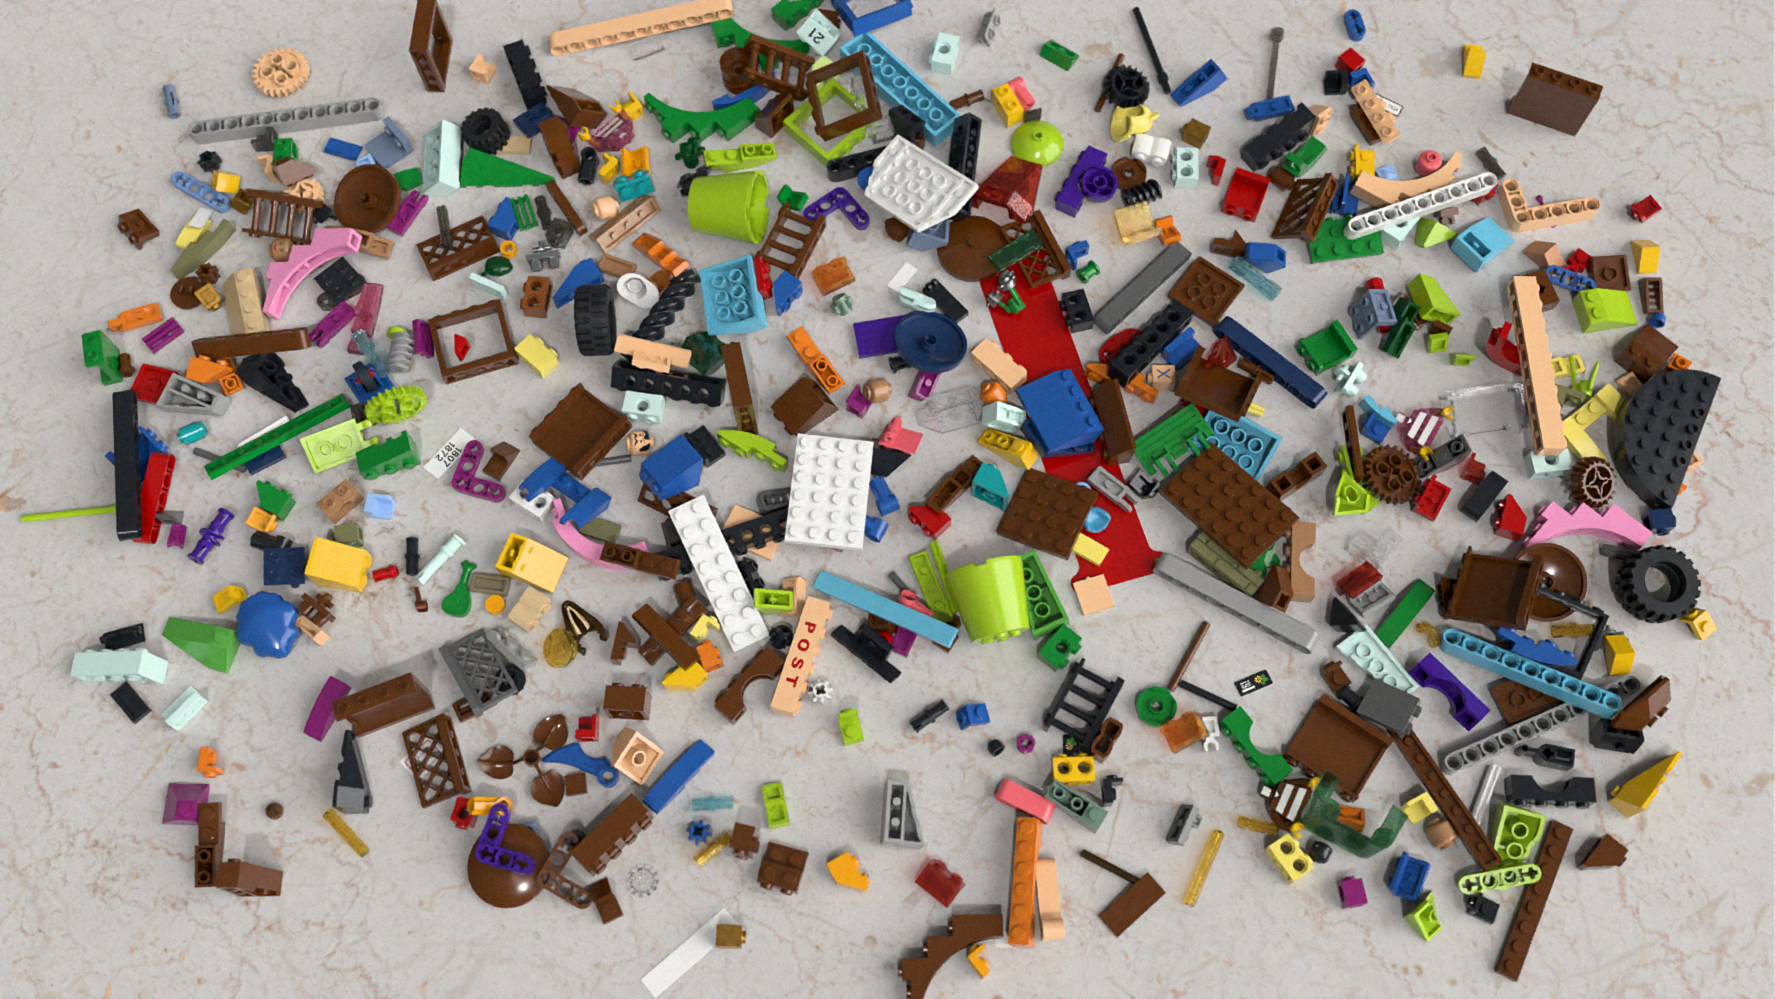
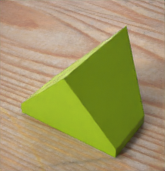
M1420 217L1417 223L1415 245L1426 248L1457 237V233L1437 221Z
M1343 470L1334 498L1332 515L1368 513L1370 494Z
M1432 890L1403 917L1426 942H1429L1442 929L1438 923Z

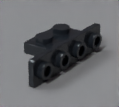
M865 623L859 627L855 635L843 625H840L831 633V637L889 683H893L900 677L902 672L887 661L895 647Z

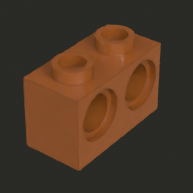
M528 276L527 282L523 285L524 298L520 300V309H522L525 317L547 319L553 289L550 278Z

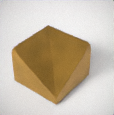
M240 188L229 207L247 215L254 204L253 197L246 196V191Z

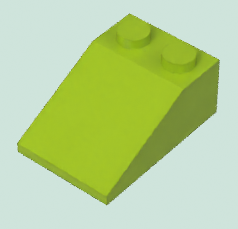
M1601 288L1582 290L1572 300L1583 334L1636 326L1638 324L1627 291Z

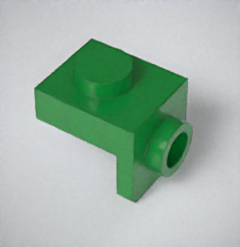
M787 184L783 185L777 195V199L783 207L787 201L790 202L791 210L801 211L809 198L804 192L792 191Z

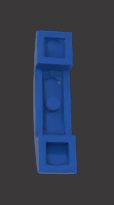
M772 70V75H771V77H774V78H775V73H774V71ZM756 85L733 98L725 94L712 101L713 110L732 106L746 97H749L756 103L766 96L770 89Z

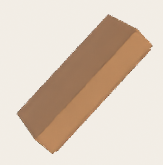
M606 253L602 255L597 265L600 272L619 279L627 273H635L638 268L637 264Z

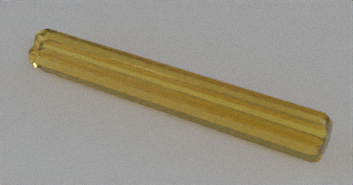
M1215 829L1185 897L1184 904L1189 907L1195 906L1225 836V833Z

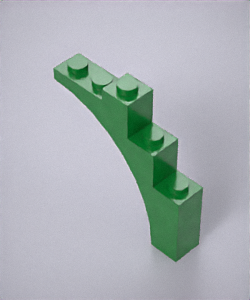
M732 17L709 22L718 48L728 47L735 44V47H744L747 38L753 34L742 28ZM765 38L801 53L810 54L809 44L801 39L775 40ZM758 53L757 59L763 73L765 72L767 57ZM774 59L772 70L779 68L778 62L780 61Z
M647 93L644 96L646 110L655 115L657 121L661 124V134L673 144L688 132L692 137L700 138V142H703L715 132L729 142L755 122V115L759 111V107L749 97L724 109L709 112H692L671 107L659 101L651 93Z

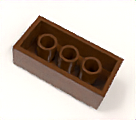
M631 793L570 853L593 877L596 874L599 875L607 868L606 864L611 859H617L622 853L621 850L626 845H631L637 839L636 835L641 830L645 831L652 825L654 817Z

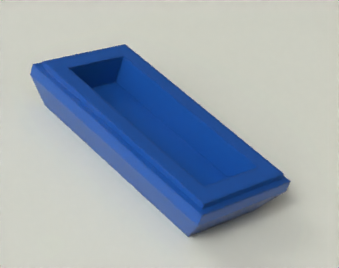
M330 137L323 152L350 161H356L363 147Z

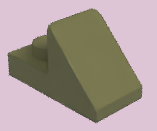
M1555 384L1558 390L1557 399L1561 408L1563 403L1567 406L1579 407L1585 400L1586 393Z

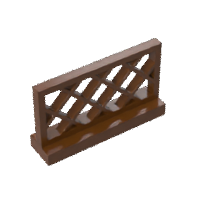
M1325 173L1323 178L1297 179L1271 235L1273 239L1305 238L1307 242H1314L1339 186L1332 173ZM1320 184L1319 188L1314 191L1313 188ZM1301 185H1308L1304 189L1299 191ZM1312 190V193H1310L1308 196H1306L1305 198L1302 197L1304 194ZM1299 198L1302 199L1292 206L1294 201H1296ZM1313 199V202L1307 205V202ZM1304 204L1306 205V207H1304V208H1303L1302 210H1300L1299 212H1296V211H1295V210H1297L1298 208H1300L1301 206H1303ZM1292 212L1295 213L1293 216L1286 220L1289 214H1291ZM1307 213L1306 217H1304L1303 219L1300 218L1302 215ZM1297 219L1300 220L1299 222H1297V223L1294 224L1293 226H1291V227L1289 226V224H1291V223L1294 222L1295 220H1297ZM1286 226L1288 227L1287 230H1285L1284 232L1280 233V231H1281L1283 228H1285ZM1299 227H1301L1299 230L1300 232H1293Z
M1040 209L1034 211L1029 217L1000 227L999 230L1030 289L1062 278V280L1069 278L1072 268ZM1030 222L1033 227L1032 232L1022 229L1023 224ZM1010 229L1015 230L1017 235L1015 238L1011 237L1006 231ZM1019 234L1029 235L1028 242L1018 239ZM1031 238L1039 239L1041 241L1040 246L1031 244ZM1018 243L1026 246L1024 252L1015 250V244ZM1028 247L1038 250L1035 257L1025 254ZM1039 252L1046 253L1049 256L1048 261L1037 258ZM1023 258L1032 260V266L1023 265ZM1035 262L1046 265L1043 272L1033 268ZM1048 266L1057 271L1054 275L1045 272ZM1031 272L1040 275L1041 279L1032 282L1030 278Z
M482 215L416 244L433 281L500 252ZM483 224L480 230L473 229L475 225ZM461 231L466 232L464 237H459L457 234ZM471 233L477 234L475 240L468 239ZM482 235L488 236V238L479 241ZM443 239H449L447 245L440 244ZM454 240L460 241L458 247L451 246ZM465 243L472 244L471 246H468L463 249ZM432 246L430 252L422 250L425 247ZM437 248L444 249L441 255L435 254ZM449 250L456 251L455 253L446 256ZM432 258L438 259L437 261L430 263Z
M440 714L436 716V719L402 733L422 808H428L459 794L472 792L450 716ZM436 725L438 732L435 738H432L427 733L430 727ZM418 733L421 737L415 746L411 744L409 736ZM425 737L433 740L428 752L420 748ZM437 743L443 747L440 757L432 754ZM419 750L426 753L421 764L417 763L415 759ZM430 756L438 759L433 770L425 767ZM442 761L448 765L445 776L437 773ZM424 769L431 772L426 783L422 782L420 778ZM435 775L443 778L438 789L431 786ZM447 780L452 782L454 791L449 793L442 791ZM429 788L437 791L432 800H426L425 795Z

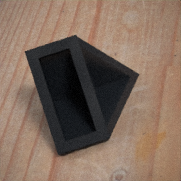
M873 438L870 475L887 478L912 456L901 450L878 444L880 439Z

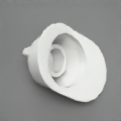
M627 273L618 280L617 290L619 294L635 305L642 308H650L658 302L659 291L657 287L645 279L643 275Z

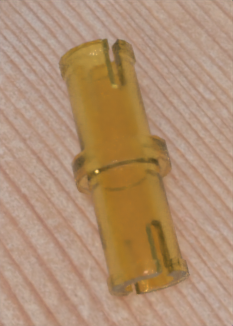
M1570 623L1569 625H1552L1551 634L1553 638L1571 637V639H1576L1579 636H1589L1594 624L1577 625L1576 623Z
M724 831L712 843L706 844L707 847L694 857L693 860L700 868H703L706 863L713 857H718L720 855L719 852L730 844L731 837Z

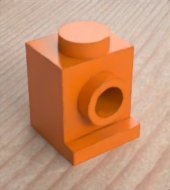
M710 640L703 641L696 647L698 654L701 656L700 660L703 668L707 673L724 667L717 646L713 647Z

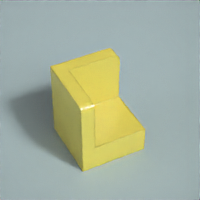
M1427 792L1401 806L1411 824L1422 820L1438 810Z

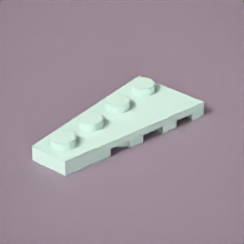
M1367 624L1365 625L1367 629L1365 632H1355L1334 648L1372 678H1376L1409 694L1419 688L1418 684Z

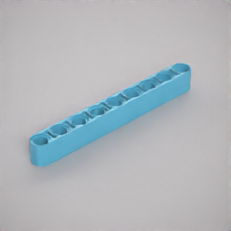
M1447 629L1439 642L1440 649L1447 654L1601 717L1613 718L1622 706V700L1616 694L1455 629ZM1446 639L1452 640L1454 643H1450ZM1485 655H1489V656H1491L1493 659H1489V658H1487ZM1505 663H1509V664H1511L1513 667H1509V666H1507Z

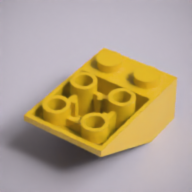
M511 532L495 568L503 576L553 593L569 558L529 538Z

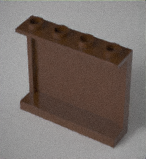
M1532 62L1526 78L1516 95H1513L1507 113L1576 136L1597 104L1603 86Z
M1198 346L1179 381L1174 395L1238 422L1241 416H1246L1262 381L1259 379L1261 372L1259 371L1255 380H1252L1202 358L1206 348Z
M579 382L563 400L558 402L555 409L548 413L537 427L533 428L529 438L536 447L564 465L566 470L582 481L633 426L628 417L624 414L620 416L585 390L582 383Z
M1468 546L1467 553H1463L1462 568H1459L1457 572V584H1453V597L1447 603V611H1450L1451 619L1526 631L1544 568L1543 556L1534 554L1532 561L1473 554L1472 546Z
M411 672L331 702L336 721L346 719L353 724L358 738L435 709L430 690Z
M1323 694L1284 753L1283 758L1286 759L1290 766L1303 770L1304 775L1311 779L1314 777L1321 778L1324 781L1321 785L1329 791L1333 790L1338 793L1342 800L1354 803L1358 800L1360 792L1394 739Z

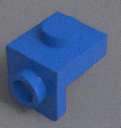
M1087 240L1075 242L1066 248L1065 257L1072 270H1076L1078 258L1088 255L1089 244Z
M985 703L965 705L956 711V719L960 730H965L970 726L987 725L990 723Z

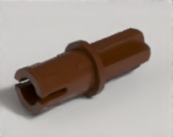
M980 89L970 94L965 93L964 96L951 100L949 104L957 110L965 106L970 107L971 104L983 101L985 98L983 91Z
M1245 357L1238 365V368L1252 375V378H1255L1260 371L1259 379L1268 385H1271L1275 379V376L1262 369L1261 365H1256Z

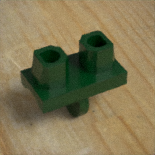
M690 137L687 139L688 142L679 144L680 152L675 154V160L683 159L687 168L694 169L698 166V157L706 149L700 146V138Z

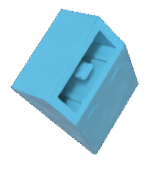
M1487 217L1470 226L1456 237L1450 249L1477 273L1511 246L1515 240L1495 221Z

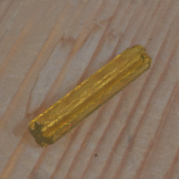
M332 809L327 810L323 814V818L360 857H364L369 853L370 849Z

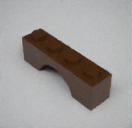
M768 646L764 650L758 651L752 664H747L741 671L742 675L738 679L732 680L725 694H720L714 702L715 710L733 726L747 711L743 702L746 688L752 682L759 679L774 681L783 670L785 661Z

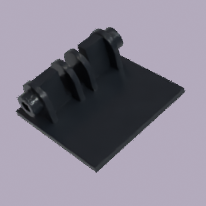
M701 166L696 169L694 174L690 175V173H687L680 177L677 189L682 188L680 190L682 197H688L690 183H692L695 177L708 176L712 166Z
M343 256L313 278L336 304L340 303L366 282Z

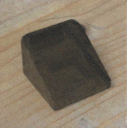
M1042 109L1025 111L1023 123L1041 120Z

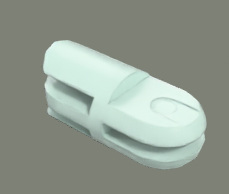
M900 287L897 304L915 311H935L936 301L906 287Z

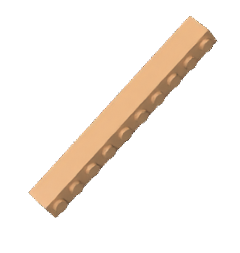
M1514 276L1506 286L1535 455L1558 456L1566 449L1567 440L1564 438V423L1560 416L1561 406L1557 399L1558 390L1554 382V369L1551 365V352L1548 348L1545 318L1542 315L1539 285L1534 276Z

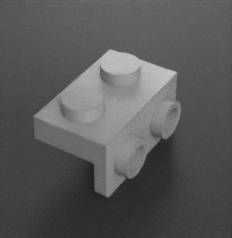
M1379 573L1352 587L1347 592L1348 604L1362 618L1395 600V594L1382 583V575Z

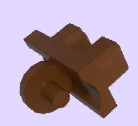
M306 593L301 596L304 601L297 609L307 617L314 609L318 612L311 620L320 628L328 620L332 623L336 618L325 609V607L331 609L334 606L331 603V594L325 593L321 595L318 593L315 596L318 602Z

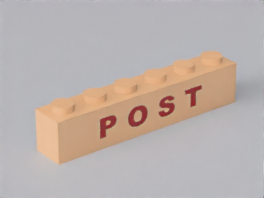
M807 596L770 705L773 712L795 718L796 712H800L803 701H800L802 694H806L809 686L807 682L808 676H812L815 664H813L814 658L819 656L821 646H819L820 640L825 638L827 632L826 622L831 620L833 614L830 602Z

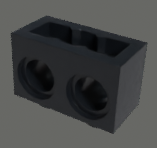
M1084 288L1062 293L1059 306L1061 312L1065 313V325L1067 328H1070L1071 334L1093 329L1094 318ZM1070 302H1075L1077 305H1071ZM1075 318H1080L1082 321H1077Z

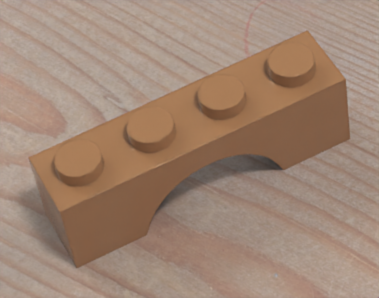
M1296 522L1285 533V539H1288V546L1286 545L1285 557H1288V564H1285L1284 569L1289 571L1293 591L1291 601L1311 603L1315 597V578L1305 573L1300 565L1299 558L1300 553L1312 548L1316 541V523Z

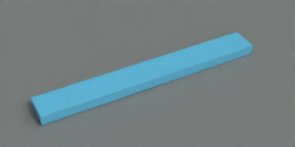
M821 570L812 586L817 591L950 648L958 633V629L823 570Z

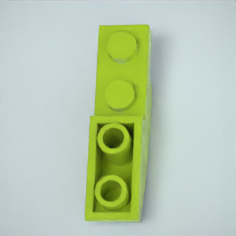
M774 142L739 144L738 149L703 151L706 167L712 166L711 169H722V173L757 167L777 159Z
M738 430L717 431L718 442L726 448H732L739 457L744 456L750 459L754 455L759 461L764 460L769 463V466L775 471L780 470L784 473L787 470V460L776 454V444L758 435Z

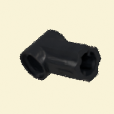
M585 147L580 153L581 163L577 181L583 185L590 186L594 183L599 158L593 147Z
M259 531L253 533L250 538V546L264 551V548H290L293 543L292 540L284 536L276 535L275 537Z

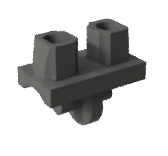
M542 241L538 242L539 247L532 248L533 253H540L525 256L533 272L543 271L541 265L543 261H548L549 269L559 268L560 252L558 250L545 252L551 250V245L544 246Z

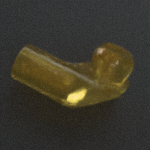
M1425 621L1418 623L1416 630L1418 633H1425L1428 636L1430 648L1440 647L1437 629Z

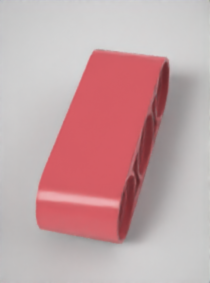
M1008 779L1002 780L994 796L999 802L1031 818H1038L1043 824H1048L1056 808L1048 799Z

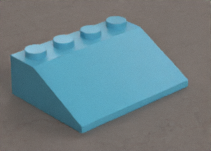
M750 254L699 270L708 335L751 333L767 328L763 296L757 290L754 262Z
M1209 410L1204 418L1214 432L1212 436L1206 439L1209 445L1211 443L1216 445L1258 481L1283 437L1247 417L1241 416L1239 421L1235 422ZM1195 436L1192 441L1201 453L1206 448L1202 446L1198 437ZM1188 447V452L1196 456L1191 448Z

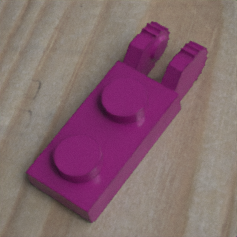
M413 190L407 199H404L395 218L386 227L387 230L403 237L422 208L427 204L428 196L422 195L416 202L419 192Z
M344 300L341 301L310 332V340L313 342L317 340L316 345L319 348L324 347L329 343L330 338L332 339L358 314L357 311Z

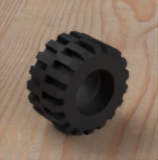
M484 107V109L479 108L475 112L472 111L469 116L465 117L466 120L462 122V127L460 128L461 136L470 148L495 155L497 150L501 152L503 150L502 147L508 144L507 141L510 139L509 127L499 112L493 108Z

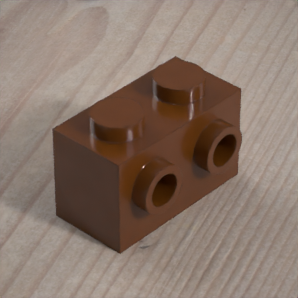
M735 822L729 848L736 858L747 860L748 857L753 858L754 853H758L760 841H758L759 833L756 827Z

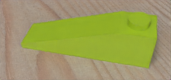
M1498 801L1490 842L1503 861L1492 868L1522 863L1530 854L1529 851L1535 842H1538L1546 816ZM1507 871L1504 874V880L1507 882H1511L1515 877L1513 871ZM1492 875L1484 876V885L1489 886L1494 882Z

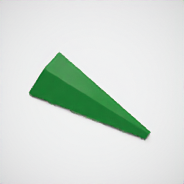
M469 147L462 162L460 186L462 188H466V186L483 188V186L491 185L494 187H522V185L538 187V185H545V183L552 179L556 183L555 177Z

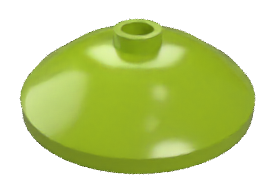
M1040 120L1023 123L1014 131L1011 138V149L1016 159L1022 164L1034 168L1046 167L1055 163L1060 158L1064 148V139L1061 132L1054 125Z

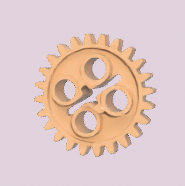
M282 46L279 51L275 47L274 52L268 50V55L262 53L263 59L257 58L259 64L253 65L255 69L252 70L254 74L252 78L260 92H264L266 96L270 94L272 98L276 94L279 99L282 97V94L286 98L288 93L295 95L294 90L301 91L299 86H306L304 81H309L307 75H310L308 61L302 53H298L297 49L292 51L291 47L285 50Z

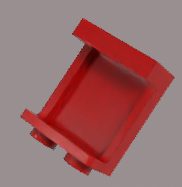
M1236 167L1221 212L1255 223L1271 178Z

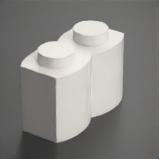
M1136 134L1131 159L1137 158L1155 167L1166 166L1171 141L1164 138H1153L1146 134Z

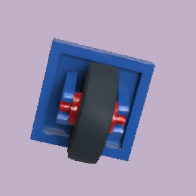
M377 359L365 366L361 361L354 363L352 366L355 372L344 378L364 409L365 405L368 404L367 401L372 400V396H378V392L384 393L385 389L391 390L392 387H395Z

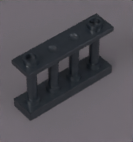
M1082 658L1080 663L1075 662L1071 669L1073 675L1052 714L1048 712L1043 723L1045 724V732H1048L1052 725L1079 740V743L1082 744L1079 750L1087 754L1125 680L1117 677L1115 682L1112 680L1110 682L1083 668L1086 659ZM1078 675L1106 688V691L1109 692L1107 698L1102 697L1100 699L1074 685ZM1069 691L1097 705V708L1100 709L1098 715L1091 716L1065 702L1064 700ZM1060 708L1087 722L1088 726L1091 727L1089 732L1081 733L1057 720L1055 717Z

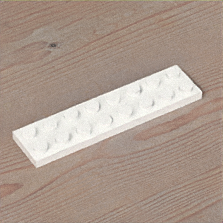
M704 495L669 510V515L734 653L769 637V632L759 611L754 609L752 596Z

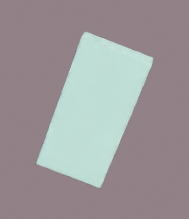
M475 273L470 275L469 279L473 287L503 300L508 296L504 286Z

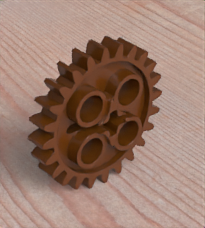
M1389 444L1384 447L1380 445L1378 448L1371 450L1366 455V459L1362 461L1365 464L1363 466V471H1365L1364 478H1367L1364 484L1370 485L1368 491H1374L1373 497L1379 495L1380 502L1386 499V504L1392 502L1394 506L1398 503L1402 505L1413 499L1417 495L1416 491L1420 489L1418 484L1422 482L1417 478L1421 475V473L1416 472L1419 466H1413L1412 464L1415 459L1409 460V453L1404 455L1402 448L1397 451L1395 445L1390 448Z

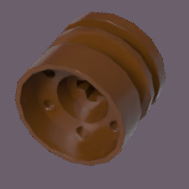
M744 47L728 49L721 55L719 61L724 87L727 91L736 95L756 86V84L747 83L739 78V75L745 68H749L751 51Z

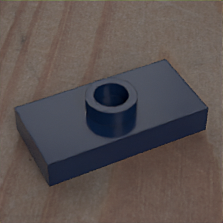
M278 445L245 462L249 473L254 475L286 459L281 445Z

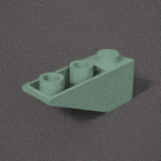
M1056 779L1044 796L1077 823L1094 833L1098 831L1108 814V811Z

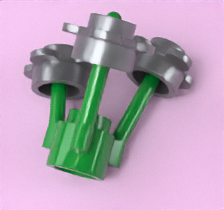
M1003 271L999 275V286L997 287L999 290L996 293L992 291L991 294H988L987 300L989 303L986 307L991 305L995 308L999 304L1008 314L1013 312L1015 315L1026 306L1014 288L1016 285L1014 271ZM1001 289L1003 292L1009 290L1013 296L1007 302L1009 306L1000 301L1003 297L999 293Z

